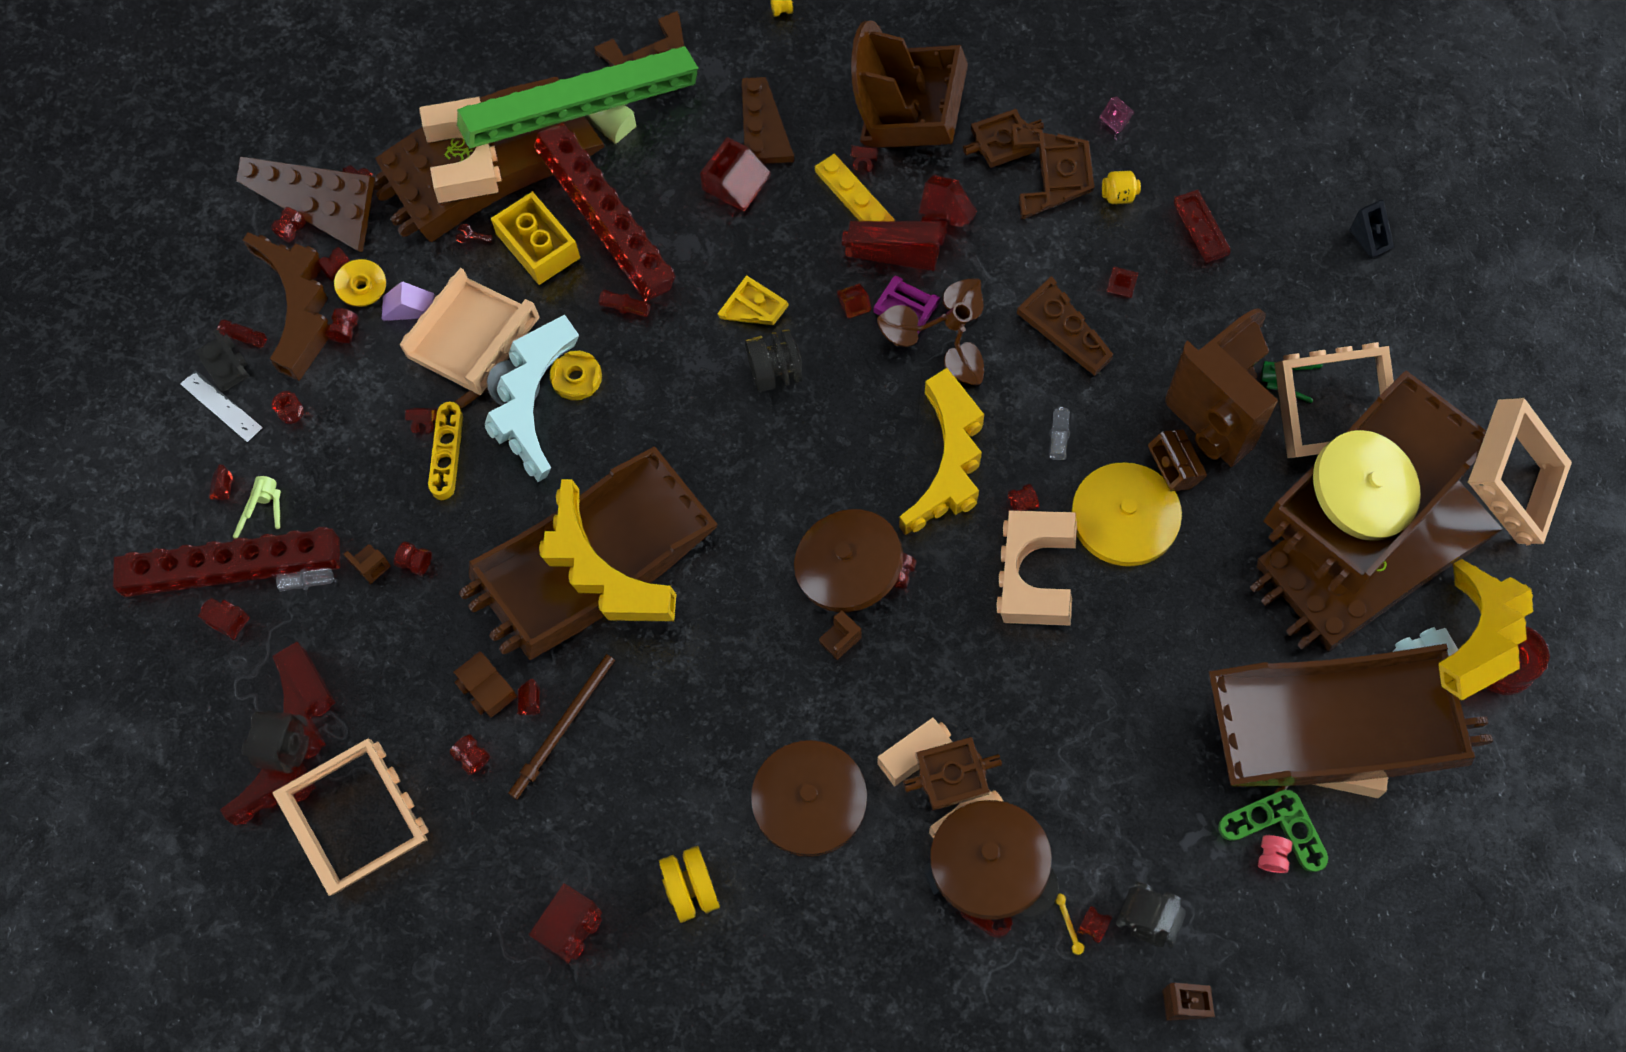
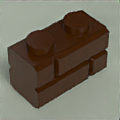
M1184 429L1174 430L1173 432L1163 431L1148 444V448L1170 491L1192 489L1207 476L1204 466L1193 449L1191 441L1188 440Z

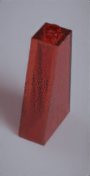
M850 221L849 230H844L842 245L845 246L846 256L935 271L940 248L942 222Z

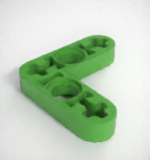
M1291 790L1279 791L1229 813L1221 818L1219 822V833L1229 841L1241 839L1279 822L1287 839L1292 841L1293 852L1303 869L1309 872H1316L1325 868L1328 863L1327 852L1300 798ZM1281 796H1284L1285 799L1291 798L1293 804L1290 805L1291 811L1288 812L1286 808H1282L1275 812L1278 818H1274L1273 809L1267 804V801H1271V806L1282 802ZM1255 807H1261L1267 812L1266 822L1258 824L1253 821L1251 812ZM1244 812L1246 822L1252 829L1247 830L1246 824L1237 829V835H1234L1232 831L1227 833L1225 827L1229 825L1227 820L1231 819L1233 823L1244 819L1240 815V813ZM1299 822L1307 827L1308 832L1304 839H1297L1293 836L1291 829L1294 823ZM1313 839L1314 844L1309 845V848L1313 854L1319 853L1318 866H1315L1314 863H1307L1306 858L1310 856L1306 847L1300 850L1298 845L1305 844Z

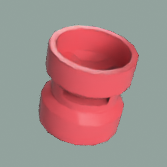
M1263 836L1261 842L1263 855L1259 857L1258 867L1269 872L1287 873L1289 870L1287 855L1292 850V841L1279 836Z

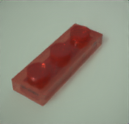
M1199 190L1175 197L1173 203L1205 262L1228 256L1231 249Z

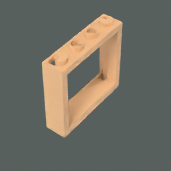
M1378 342L1362 345V350L1353 351L1352 346L1336 348V353L1327 355L1326 350L1309 352L1310 357L1300 358L1299 353L1283 356L1284 361L1274 363L1287 458L1319 454L1324 446L1329 443L1302 445L1292 368L1375 357L1381 395L1394 382L1389 346L1379 347Z
M1525 398L1500 399L1497 401L1468 483L1517 544H1544L1572 462ZM1516 437L1540 467L1526 511L1501 480Z
M371 739L362 741L272 792L329 896L340 892L428 840L425 834L429 831L421 817L416 819L411 811V808L415 807L407 792L402 794L397 786V783L400 782L399 776L393 767L387 768L383 761V758L386 757L385 751L379 742L373 743ZM368 753L414 837L339 880L293 794Z

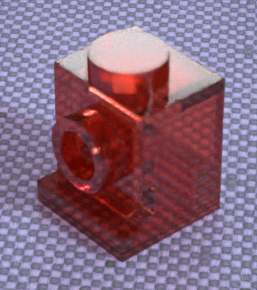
M213 598L203 604L198 615L208 626L233 640L250 618L240 607H235L224 599L220 603Z

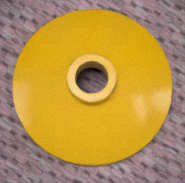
M358 259L346 263L338 270L334 279V287L337 295L343 302L352 306L362 307L376 302L383 295L386 288V277L383 270L376 263ZM362 284L366 285L365 288L358 289V286Z

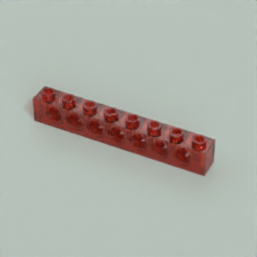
M564 123L538 132L535 143L536 151L645 302L669 291L675 279L672 267L662 259L658 248L652 245L646 237L644 229L638 226L630 210L619 200L615 189L609 186L601 170L592 163L588 152L582 149L576 141L574 133L568 130Z
M318 527L314 531L308 532L290 531L285 535L277 536L265 534L255 539L236 538L232 542L224 543L212 541L202 546L182 545L179 549H154L149 553L141 554L129 552L124 556L114 557L113 588L123 597L339 569L340 539L332 528ZM314 546L310 552L304 553L308 547ZM282 550H286L282 556L277 557ZM259 553L256 559L251 560L253 555ZM232 557L228 563L224 564L227 558ZM201 561H204L200 567H197ZM177 564L176 568L170 571L171 567ZM147 568H150L147 573L143 574Z

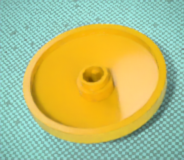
M1126 462L1105 465L1090 473L1079 485L1071 512L1076 514V535L1083 546L1099 559L1120 566L1143 565L1162 556L1175 541L1182 520L1179 498L1175 491H1170L1164 477L1146 466Z

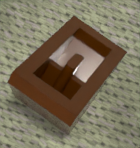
M1170 983L1163 989L1167 1021L1215 1017L1210 986Z

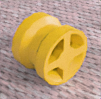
M770 0L774 17L784 12L787 14L793 13L792 0Z

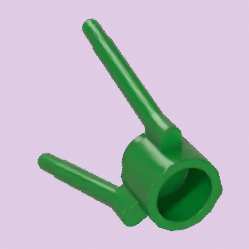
M1264 361L1261 382H1267V389L1278 390L1274 364L1276 362ZM1323 364L1292 368V370H1312L1313 368H1322ZM1295 391L1296 398L1308 403L1313 402L1312 398Z

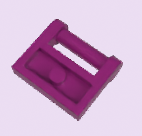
M895 275L873 307V312L881 315L892 306L904 305L910 307L917 314V326H922L938 307L941 297L935 294L931 296L903 282L902 278ZM900 291L926 305L922 306L896 292Z

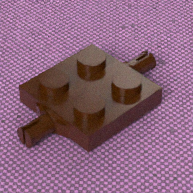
M1017 109L971 124V132L976 142L964 145L963 151L966 156L979 151L984 155L990 168L1036 152V147L1013 149L1011 126L1012 124L1022 125V128L1041 130L1044 129L1043 122L1039 119L1026 123L1020 117Z
M972 737L916 752L920 768L919 777L903 780V785L906 793L923 788L929 797L932 810H937L989 795L990 791L985 779L986 770L1002 766L999 754L982 759L981 755L976 751Z

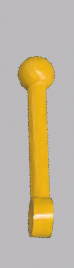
M1059 893L1055 896L1054 901L1060 906L1072 939V952L1080 955L1084 951V945L1077 939L1065 906L1066 897Z

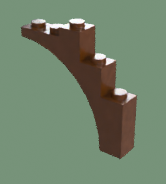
M248 232L243 239L248 250L254 256L265 261L279 274L286 292L287 313L285 327L280 342L270 360L278 372L300 381L333 333L328 325V320L319 314L328 297L323 290L324 287L315 278L324 265L319 258V253L310 246L303 247L295 243L290 250L285 245L280 244L278 246L273 244L265 236H256Z

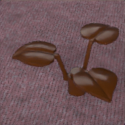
M965 279L950 285L944 291L942 297L943 304L949 311L922 326H917V314L910 307L904 305L892 306L878 316L877 323L882 334L890 342L901 347L914 345L918 341L917 331H923L945 321L949 329L958 331L954 342L955 348H951L945 353V369L948 368L957 381L974 386L982 383L984 362L979 349L970 342L960 346V340L965 331L964 325L968 321L976 320L983 311L980 279Z

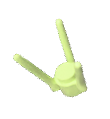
M266 476L255 478L249 500L233 534L234 539L239 537L246 519L251 517L257 502L266 504L273 499L275 528L280 529L279 498L281 491L276 489L277 482L274 479Z

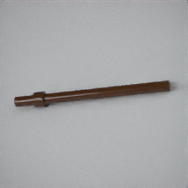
M607 654L604 656L530 763H525L520 770V777L508 792L511 797L518 800L529 782H534L540 773L538 771L610 669L615 661L614 658Z

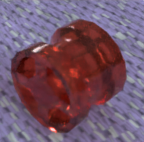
M289 391L280 392L272 400V408L282 422L292 424L302 418L304 408L294 393Z
M1031 484L1024 485L1018 491L1015 489L1008 491L1013 511H1026L1029 509L1033 511L1039 509L1038 497Z
M1090 906L1077 932L1082 935H1090L1093 941L1099 944L1112 917L1108 914L1102 915L1097 912L1095 907Z

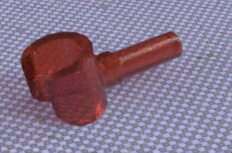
M462 224L457 229L466 233V235L457 234L455 239L459 242H466L469 238L492 242L493 236L476 233L468 224Z

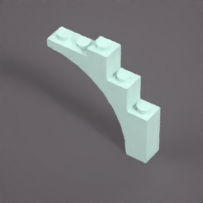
M565 315L512 342L509 357L513 365L518 368L501 376L497 386L499 397L503 402L507 403L489 412L485 421V428L490 437L496 438L499 444L509 440L511 450L516 455L519 454L524 461L525 470L530 476H534L537 482L548 476L551 467L541 451L535 432L533 417L535 391L545 371L559 356L573 348L579 337V334Z

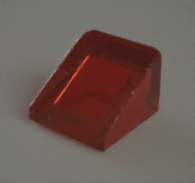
M1113 267L1107 292L1132 298L1139 273Z
M861 284L837 292L848 318L871 311L869 296Z
M219 464L213 474L209 494L210 499L228 500L233 476L223 464Z
M529 679L518 690L519 715H534L540 712V688L534 679Z

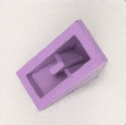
M405 282L399 283L383 296V321L419 319L433 303L434 293Z

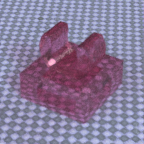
M1116 96L1110 99L1099 118L1117 133L1124 129L1134 111Z

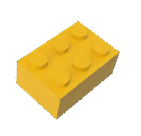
M533 191L491 218L497 236L538 285L580 259L576 241Z

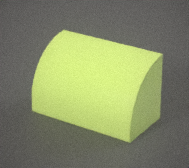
M625 104L585 116L591 125L615 144L636 127L634 112Z

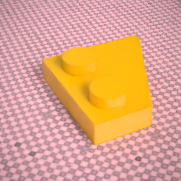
M746 275L718 312V316L722 320L774 325L788 307V302Z

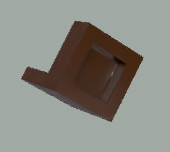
M370 544L354 557L348 551L343 554L349 563L370 584L391 567L384 555L378 549L375 550Z
M841 610L834 617V625L819 638V642L838 660L861 639V628Z

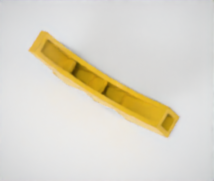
M948 368L925 381V395L934 407L941 424L944 454L939 471L929 489L914 506L899 518V528L905 535L911 531L917 532L921 530L928 520L933 517L939 518L943 516L949 507L957 515L961 511L968 512L977 504L979 490L967 474L974 472L979 467L982 452L969 436L976 435L982 429L984 413Z
M561 479V488L556 492V502L559 506L558 514L554 515L553 528L555 531H545L544 541H541L539 546L540 556L549 566L571 567L569 570V582L578 593H603L599 596V610L602 611L608 620L674 621L677 594L672 587L649 584L630 578L610 567L591 547L583 529L579 510V488L572 479Z
M1460 559L1452 563L1455 586L1471 598L1478 607L1481 616L1478 626L1470 639L1454 654L1439 663L1441 686L1459 699L1464 700L1520 669L1518 644L1527 640L1525 616L1533 612V594L1531 588L1512 577L1501 582L1478 567Z

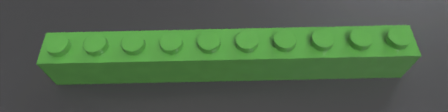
M685 46L670 49L663 53L648 55L645 58L627 61L616 66L605 67L601 70L583 73L576 77L561 79L547 85L536 86L529 90L514 92L500 98H492L485 102L464 106L457 109V127L470 149L694 85L698 67Z

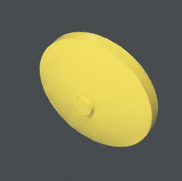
M1364 430L1346 432L1325 445L1316 459L1313 471L1316 497L1327 517L1345 533L1363 540H1384L1403 531L1415 518L1420 504V484L1417 473L1407 455L1388 438Z

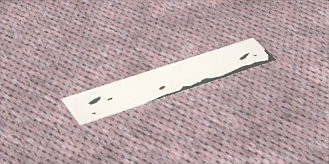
M196 370L181 383L186 390L246 442L263 428Z

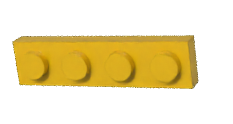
M835 153L815 166L817 175L874 238L895 226V219Z

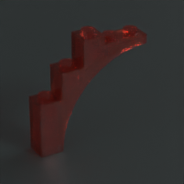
M298 641L273 655L281 676L284 693V710L280 733L269 760L256 779L238 797L220 809L224 818L233 825L244 824L251 820L254 814L261 809L276 805L278 802L272 792L308 773L301 760L317 755L320 749L326 746L311 718L326 713L330 706L336 702L308 653ZM313 783L293 794L296 802L306 799L310 792L316 789L315 784Z

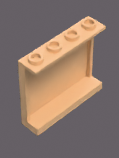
M460 268L449 279L445 288L434 298L433 303L419 317L418 322L404 336L399 345L408 359L481 395L487 388V378L491 369L496 364L509 359L512 342L528 334L540 316L534 303L525 299L520 304L468 279L464 270Z

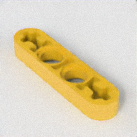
M454 402L441 404L436 415L428 487L432 495L438 500L450 498L454 494L463 414L459 406ZM450 411L454 412V414L451 415L450 423L452 426L448 425V420L446 418V416L449 415ZM447 433L454 435L453 441L449 444L440 442L443 435ZM443 457L451 458V464L446 468L438 467V461ZM440 475L444 476L443 480L446 484L442 491L437 489V487L441 486L442 478Z

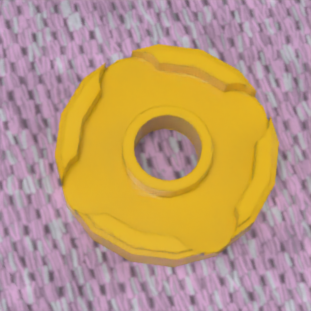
M569 351L564 353L565 356H562L560 359L558 357L551 366L550 381L555 392L562 398L582 400L591 396L599 388L602 381L601 367L590 353ZM573 371H581L583 373L579 379L569 378Z

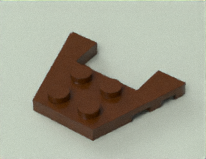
M678 11L658 19L659 26L667 38L626 56H623L614 39H611L594 47L596 55L600 59H605L609 66L612 67L627 61L645 58L648 55H655L670 49L684 47Z
M1012 124L1013 149L1039 147L1044 192L1020 194L1021 219L1093 192L1094 179L1089 141L1062 134H1057L1056 136L1043 133V130L1034 128L1030 130L1022 128V125Z

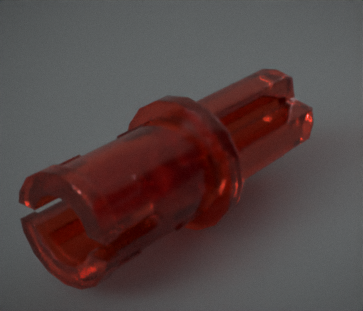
M604 289L599 297V305L614 308L622 314L630 312L647 317L650 312L651 305L649 303L630 298L629 294L622 295Z

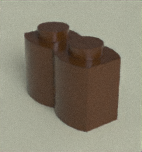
M481 651L454 671L458 678L454 683L464 695L469 692L474 697L471 704L480 715L486 712L492 718L517 698L514 690Z

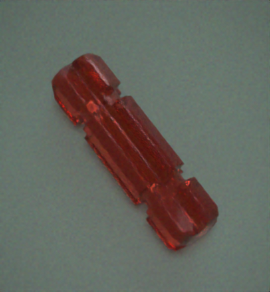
M225 319L221 320L217 326L220 334L225 336L231 335L233 339L248 344L252 343L253 346L259 348L264 347L265 342H267V337L264 333L259 331L253 332L251 328L236 323L232 324L231 321Z

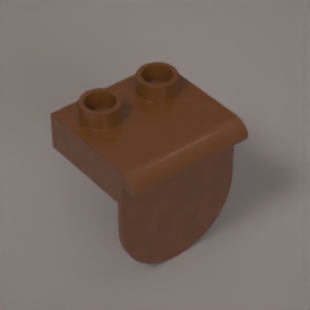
M872 20L862 22L854 37L851 59L854 96L864 121L860 138L861 143L869 147L952 144L968 66L961 45L907 48L903 38L882 33L876 22Z
M1260 308L1253 309L1238 318L1200 350L1187 340L1166 395L1167 406L1196 433L1195 440L1200 450L1211 459L1216 460L1221 457L1231 468L1255 448L1278 402L1256 380L1257 374L1253 366L1269 353L1261 331L1266 314Z

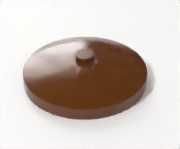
M861 509L842 510L822 518L805 533L795 554V576L805 595L817 606L834 612H840L841 610L843 612L858 611L875 604L893 588L902 570L903 549L894 528L880 515Z
M807 740L788 744L775 751L765 760L756 774L751 800L756 822L770 842L788 853L811 857L833 852L846 844L855 835L865 816L867 790L859 767L848 754L831 744Z
M982 800L964 805L951 813L942 822L932 842L931 868L938 889L955 908L973 917L1002 919L1021 913L1040 897L1048 883L1051 871V849L1047 836L1040 824L1028 812L1013 804L997 800Z

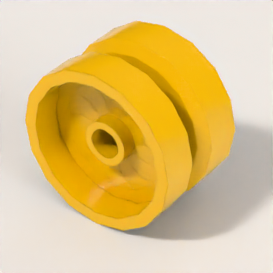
M699 846L684 850L683 859L687 870L682 871L679 861L674 855L659 860L664 877L662 881L670 904L674 906L680 923L695 918L696 910L692 900L694 897H697L701 910L705 913L720 908Z

